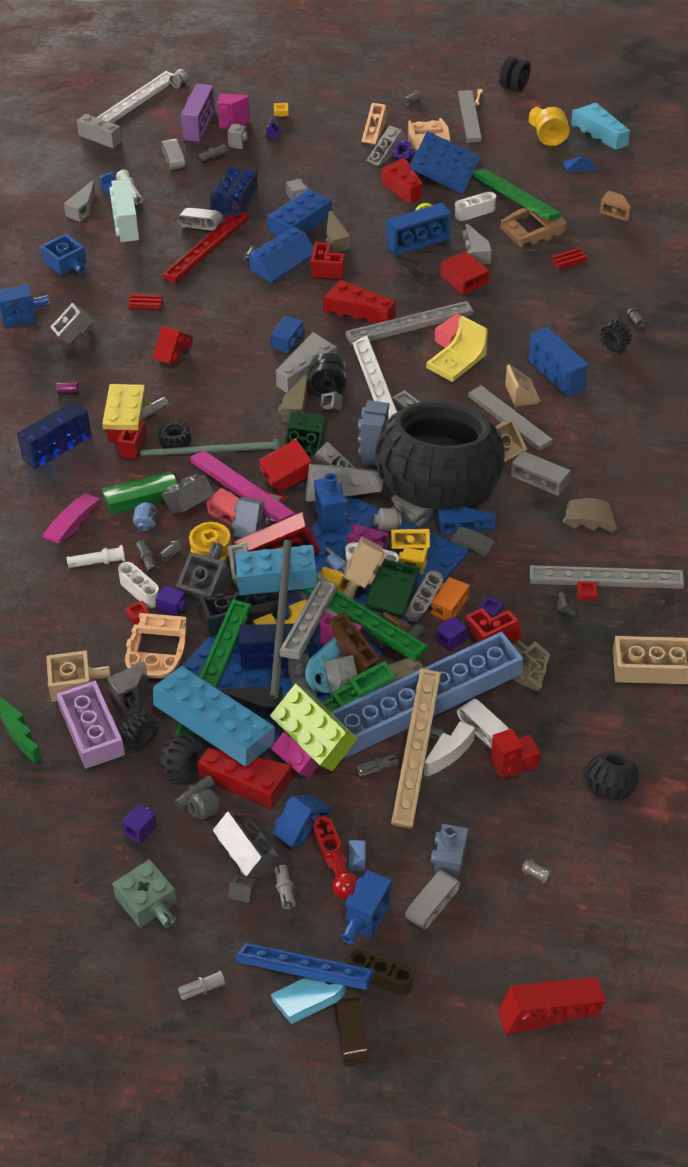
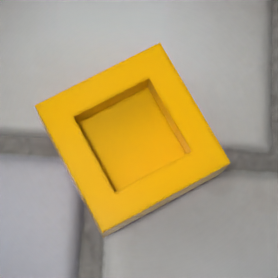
M274 103V116H288V103Z

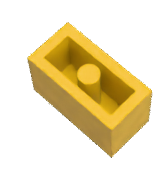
M429 529L391 530V549H404V547L430 548Z

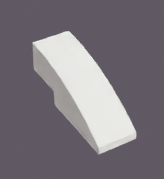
M460 721L451 736L443 733L424 762V775L430 776L456 761L474 741L475 727Z

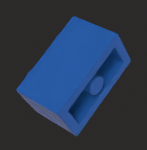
M285 316L270 335L271 348L286 353L295 348L299 339L303 338L305 334L303 321Z

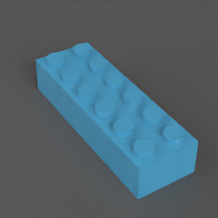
M183 666L153 687L154 706L245 767L274 744L275 726Z

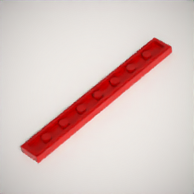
M236 210L215 230L210 232L162 274L163 279L176 284L249 220V215Z

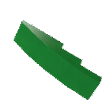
M383 661L349 679V684L332 692V697L321 703L331 712L386 686L395 679V675L387 663Z
M0 697V719L3 726L19 749L36 764L41 759L39 746L33 741L31 730L26 727L24 715Z

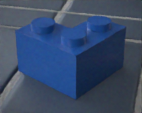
M315 795L292 796L287 800L285 810L282 816L277 819L276 827L272 833L291 847L303 846L313 828L315 819L320 816L329 817L333 808Z

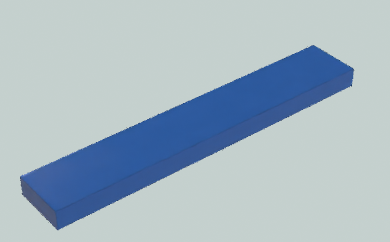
M245 943L236 955V962L364 990H367L374 978L373 969Z

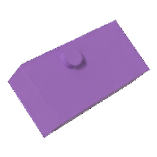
M196 83L190 97H188L181 113L183 140L200 142L215 112L213 85Z

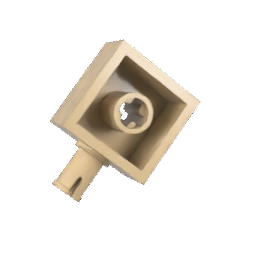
M361 537L344 569V578L349 580L344 592H342L344 595L353 600L359 586L365 588L367 583H372L375 577L376 566L380 567L384 560L381 546Z
M87 650L46 656L48 687L52 702L58 701L57 693L93 682V680L111 677L109 666L91 668Z

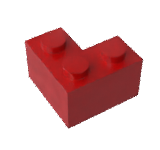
M315 242L311 257V277L343 279L345 270L344 254L331 253V243Z
M162 326L152 358L177 366L181 358V350L188 352L192 347L193 336Z
M140 419L139 430L106 429L108 442L118 444L120 457L138 458L147 438L145 420Z
M481 608L465 616L469 634L477 643L500 632H503L511 643L522 638L519 620L510 610L491 618Z
M512 728L493 734L491 762L501 779L515 776L520 772L532 770L539 766L541 753L530 735L518 738Z

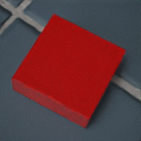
M578 581V600L597 601V582Z
M143 601L125 607V611L133 625L140 622V613L150 614Z

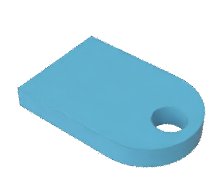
M335 636L315 653L306 665V680L309 686L318 693H330L323 661L342 657ZM316 674L321 676L320 684H317L315 681Z
M305 977L272 993L271 997L274 1004L292 1025L339 1001L346 992V986Z

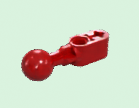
M320 816L313 823L314 838L328 868L332 869L335 874L332 883L334 894L341 900H347L350 894L353 895L355 892L358 877L348 872L345 867L347 860L332 820L329 817ZM329 846H333L336 849L327 850L326 848Z

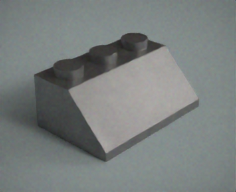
M227 811L213 829L218 837V841L225 846L231 859L238 864L241 873L246 877L261 878L274 871L276 867L279 868V865H284L289 861L288 857L254 814Z

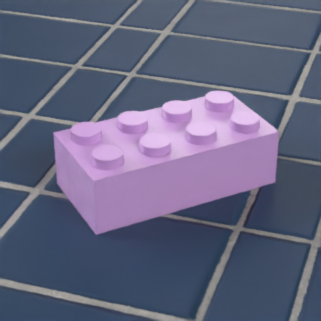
M96 681L57 693L60 711L85 769L125 755L122 738Z

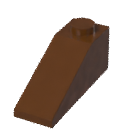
M345 612L329 620L342 657L353 655L357 675L374 667L381 658Z

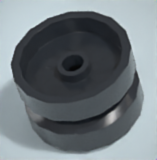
M512 56L507 57L500 71V86L506 89L511 88L516 92H522L529 80L530 62L523 59L518 60V58Z
M323 353L311 360L309 364V384L315 394L319 396L331 392L340 394L345 390L347 386L346 363L339 355Z

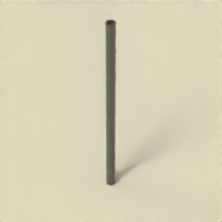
M284 540L270 692V698L277 699L279 696L282 661L280 649L283 645L292 543L290 540Z

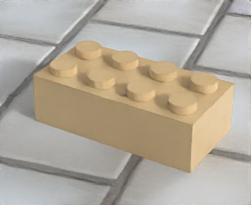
M615 636L613 647L615 682L688 684V638Z

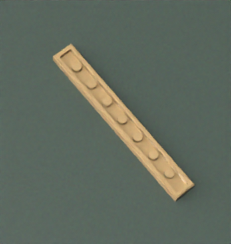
M420 669L391 825L408 829L413 827L441 672Z

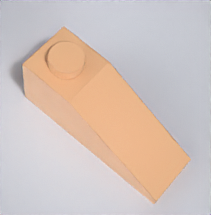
M371 104L362 143L377 144L388 116L386 105Z

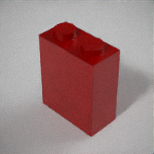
M467 251L441 262L440 276L463 295L489 284L490 270Z
M297 439L260 459L259 462L262 467L259 469L264 478L268 476L269 479L267 481L272 489L276 488L278 493H281L307 478L309 463H313Z

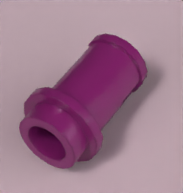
M77 382L56 383V387H63L56 388L57 393H72V395L78 393Z

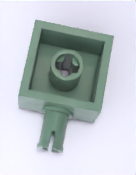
M150 860L112 883L115 898L140 928L156 917L165 928L170 927L167 922L171 925L175 923L176 917L168 910L177 904L175 889Z

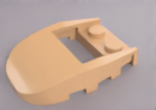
M439 118V121L431 120L429 122L418 121L411 123V120L408 121V142L415 149V154L427 131L450 141L448 126L442 118Z
M140 613V622L138 625H134L131 638L127 640L126 644L127 654H125V663L127 669L144 661L148 678H166L179 668L185 652L186 617ZM142 633L179 636L180 640L176 655L138 652Z

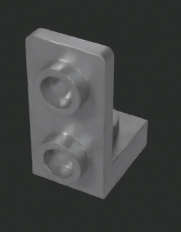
M308 653L302 654L300 660L288 658L292 686L296 683L309 690L317 698L316 691L309 686L306 680L305 670L309 661Z

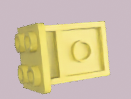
M464 316L460 317L455 338L446 348L426 363V368L454 382L486 356L488 330Z
M110 384L102 423L103 429L139 430L142 408L147 406L145 385Z

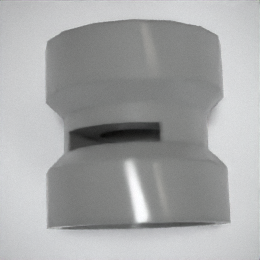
M179 69L169 77L171 86L176 89L188 81V75L182 69Z

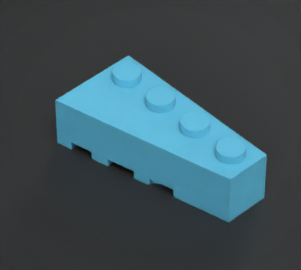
M592 103L572 110V127L575 128L577 126L580 128V131L591 133V137L602 139V143L615 150L628 146L630 130L598 103Z

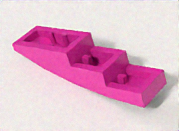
M86 493L77 498L52 522L43 534V538L60 543L78 532L80 523L90 518V511L100 505V498Z

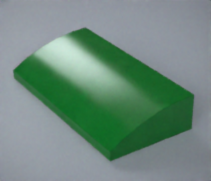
M169 471L101 488V492L110 515L135 509L144 502L151 504L164 502L162 494L167 492L166 488L178 483L173 473Z

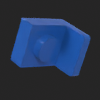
M113 172L100 176L101 189L109 197H111L109 187H112L111 181L115 180Z

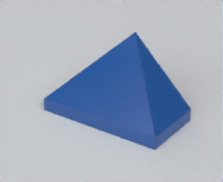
M584 156L563 162L566 173L596 170L593 159Z

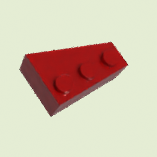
M402 158L382 168L381 184L412 204L422 199L423 183L414 170L409 168L410 165L407 160Z

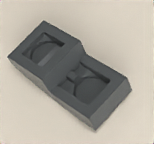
M459 527L451 539V542L466 549L471 548L483 557L487 555L495 542L479 532Z

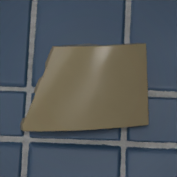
M594 498L570 500L567 503L566 517L563 519V523L575 529L580 524L593 531L601 527L613 533L617 529L609 502Z
M520 640L514 641L511 644L523 657V674L513 678V680L532 690L539 691L542 688L550 654L536 641L529 647Z

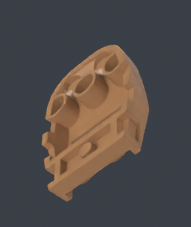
M522 208L501 220L500 229L519 247H523L525 243L536 244L538 240L542 239L548 241L551 239V236H558L567 230V221L562 216L559 219L547 221L531 210ZM529 215H533L544 227L528 233L516 220L520 218L525 219Z

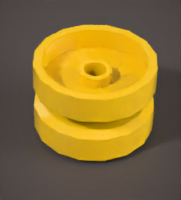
M548 107L538 113L535 119V127L539 140L548 146H557L563 143L570 133L565 112L557 107Z
M206 522L194 527L189 536L190 551L207 556L212 545L211 543L216 542L217 544L218 542L224 546L218 560L224 561L227 564L230 561L228 546H231V536L226 526L217 522Z

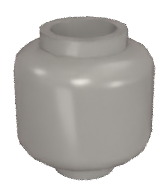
M380 508L377 515L373 516V524L377 526L379 531L391 532V530L401 527V513H398L395 508Z

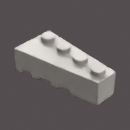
M312 332L276 370V386L287 393L303 375H307L308 382L311 360L323 353L337 355V347Z
M309 463L305 496L307 502L314 501V480L324 479L328 473L336 474L337 482L342 485L343 496L382 491L383 479L381 480L377 470Z

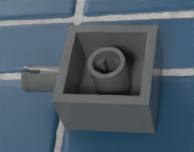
M212 542L207 556L189 553L176 585L178 590L184 591L185 595L199 599V595L215 597V594L222 593L230 573V568L224 561L218 560L224 547L222 544Z

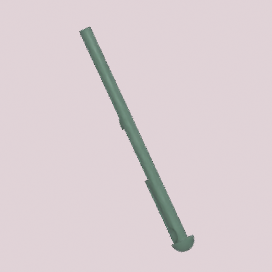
M273 438L274 442L140 450L141 457L197 454L204 450L207 453L268 448L276 451L281 447V443L278 439Z

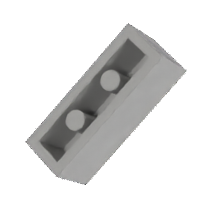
M84 114L77 120L78 134L81 137L111 148L122 142L121 129L116 124L90 116L89 114Z
M521 451L512 462L511 476L559 496L569 484L570 470Z

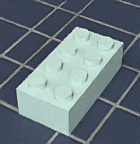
M130 179L111 181L112 187H109L116 236H120V242L139 240Z

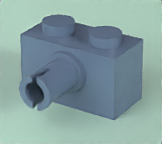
M242 497L236 502L234 508L236 519L232 523L233 536L244 538L261 530L265 501Z
M442 824L441 832H437L435 837V845H438L437 850H432L430 863H434V872L437 873L439 870H443L449 875L460 877L468 839V828Z

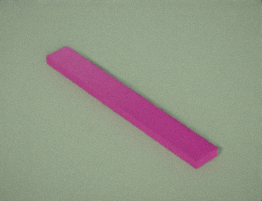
M205 450L190 457L191 463L241 498L248 497L265 501L263 513L278 523L295 516V513Z

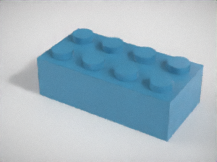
M313 545L291 547L288 590L315 588L317 577ZM283 548L235 553L239 596L278 592L280 590Z

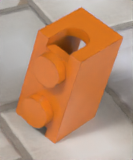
M449 577L445 583L441 584L438 593L429 605L433 607L431 615L444 621L456 617L469 599L470 585Z

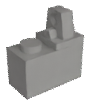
M71 303L50 326L58 337L69 344L81 332L84 333L85 330L92 332L96 328L92 324L94 322L92 318L74 303Z

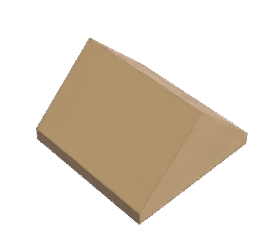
M509 364L506 368L505 386L514 406L539 403L541 400L531 379Z
M513 418L496 426L504 445V462L517 456L521 451L527 450Z

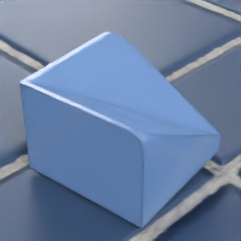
M350 840L348 870L364 871L366 864V842Z

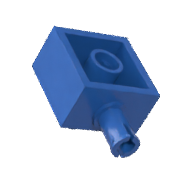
M64 234L40 246L43 262L62 276L72 270L77 271L80 275H82V272H86L87 267L84 265L87 263L85 247L68 234Z
M28 284L0 290V317L4 329L37 322L35 316L36 308L50 306L48 295L33 298Z
M334 473L326 474L324 479L314 480L315 509L324 532L345 528V520H348L345 509L348 506L347 498L342 495V485L337 482V477Z
M368 870L363 878L359 877L355 885L354 894H350L345 903L347 908L345 916L347 927L341 935V939L345 943L354 944L358 934L371 940L373 939L391 906L390 879Z

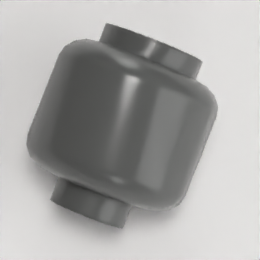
M205 789L191 795L190 801H188V810L193 817L203 820L218 813L221 799L212 790Z

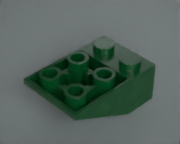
M291 411L284 445L297 439L308 457L312 459L315 453L323 446L328 425L326 416Z
M384 559L377 570L365 606L374 610H382L393 615L403 616L418 587L420 567Z

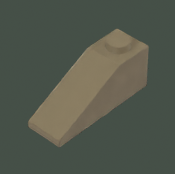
M329 211L325 243H331L332 253H337L350 249V235L334 213Z
M307 375L302 376L285 394L282 404H279L278 412L282 415V422H289L291 411L304 413L308 390Z

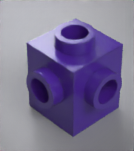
M408 141L396 142V147L394 146L393 148L395 159L405 158L407 162H411L415 155V149H413L412 144Z

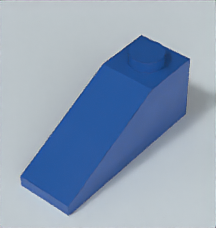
M467 507L437 510V524L440 535L455 534L459 527L473 531L495 530L496 515Z

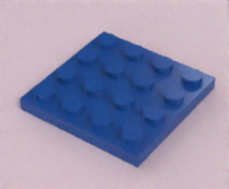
M427 131L409 168L463 194L480 156L437 136L435 133Z

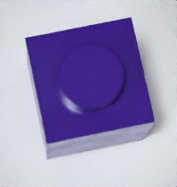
M164 585L156 597L157 612L170 616H180L182 611L184 612L187 608L188 602L184 591Z
M455 617L450 618L437 628L436 642L449 652L467 640V626Z
M138 804L122 820L124 834L141 844L157 827L154 811Z

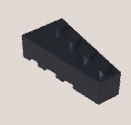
M279 591L240 596L239 592H235V595L224 596L223 593L215 594V597L199 595L201 613L210 637L217 636L232 599L251 604L252 606L243 629L254 627L253 620L270 613L277 620Z

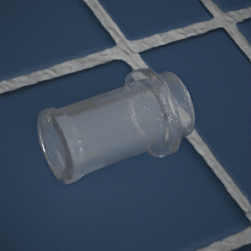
M526 859L521 872H524L525 876L530 875L546 883L551 870L534 863L532 859L530 861Z

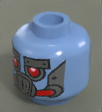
M141 503L134 511V525L141 531L153 529L157 523L158 510L151 503Z

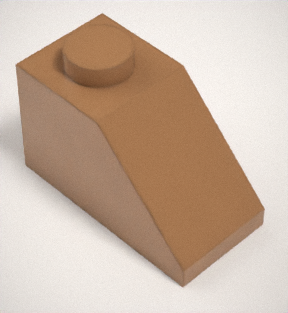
M608 191L601 199L600 213L629 221L631 207L624 196Z

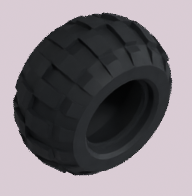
M425 401L409 405L390 417L384 424L376 441V464L381 480L384 479L386 486L395 495L406 502L423 508L449 510L465 507L480 501L482 497L495 488L504 467V445L496 426L489 421V418L476 409L460 403Z

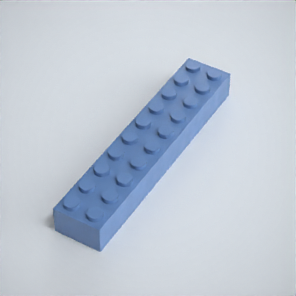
M503 632L423 668L441 672L433 716L523 674V657ZM420 670L331 711L359 738L344 756L345 758L409 728Z

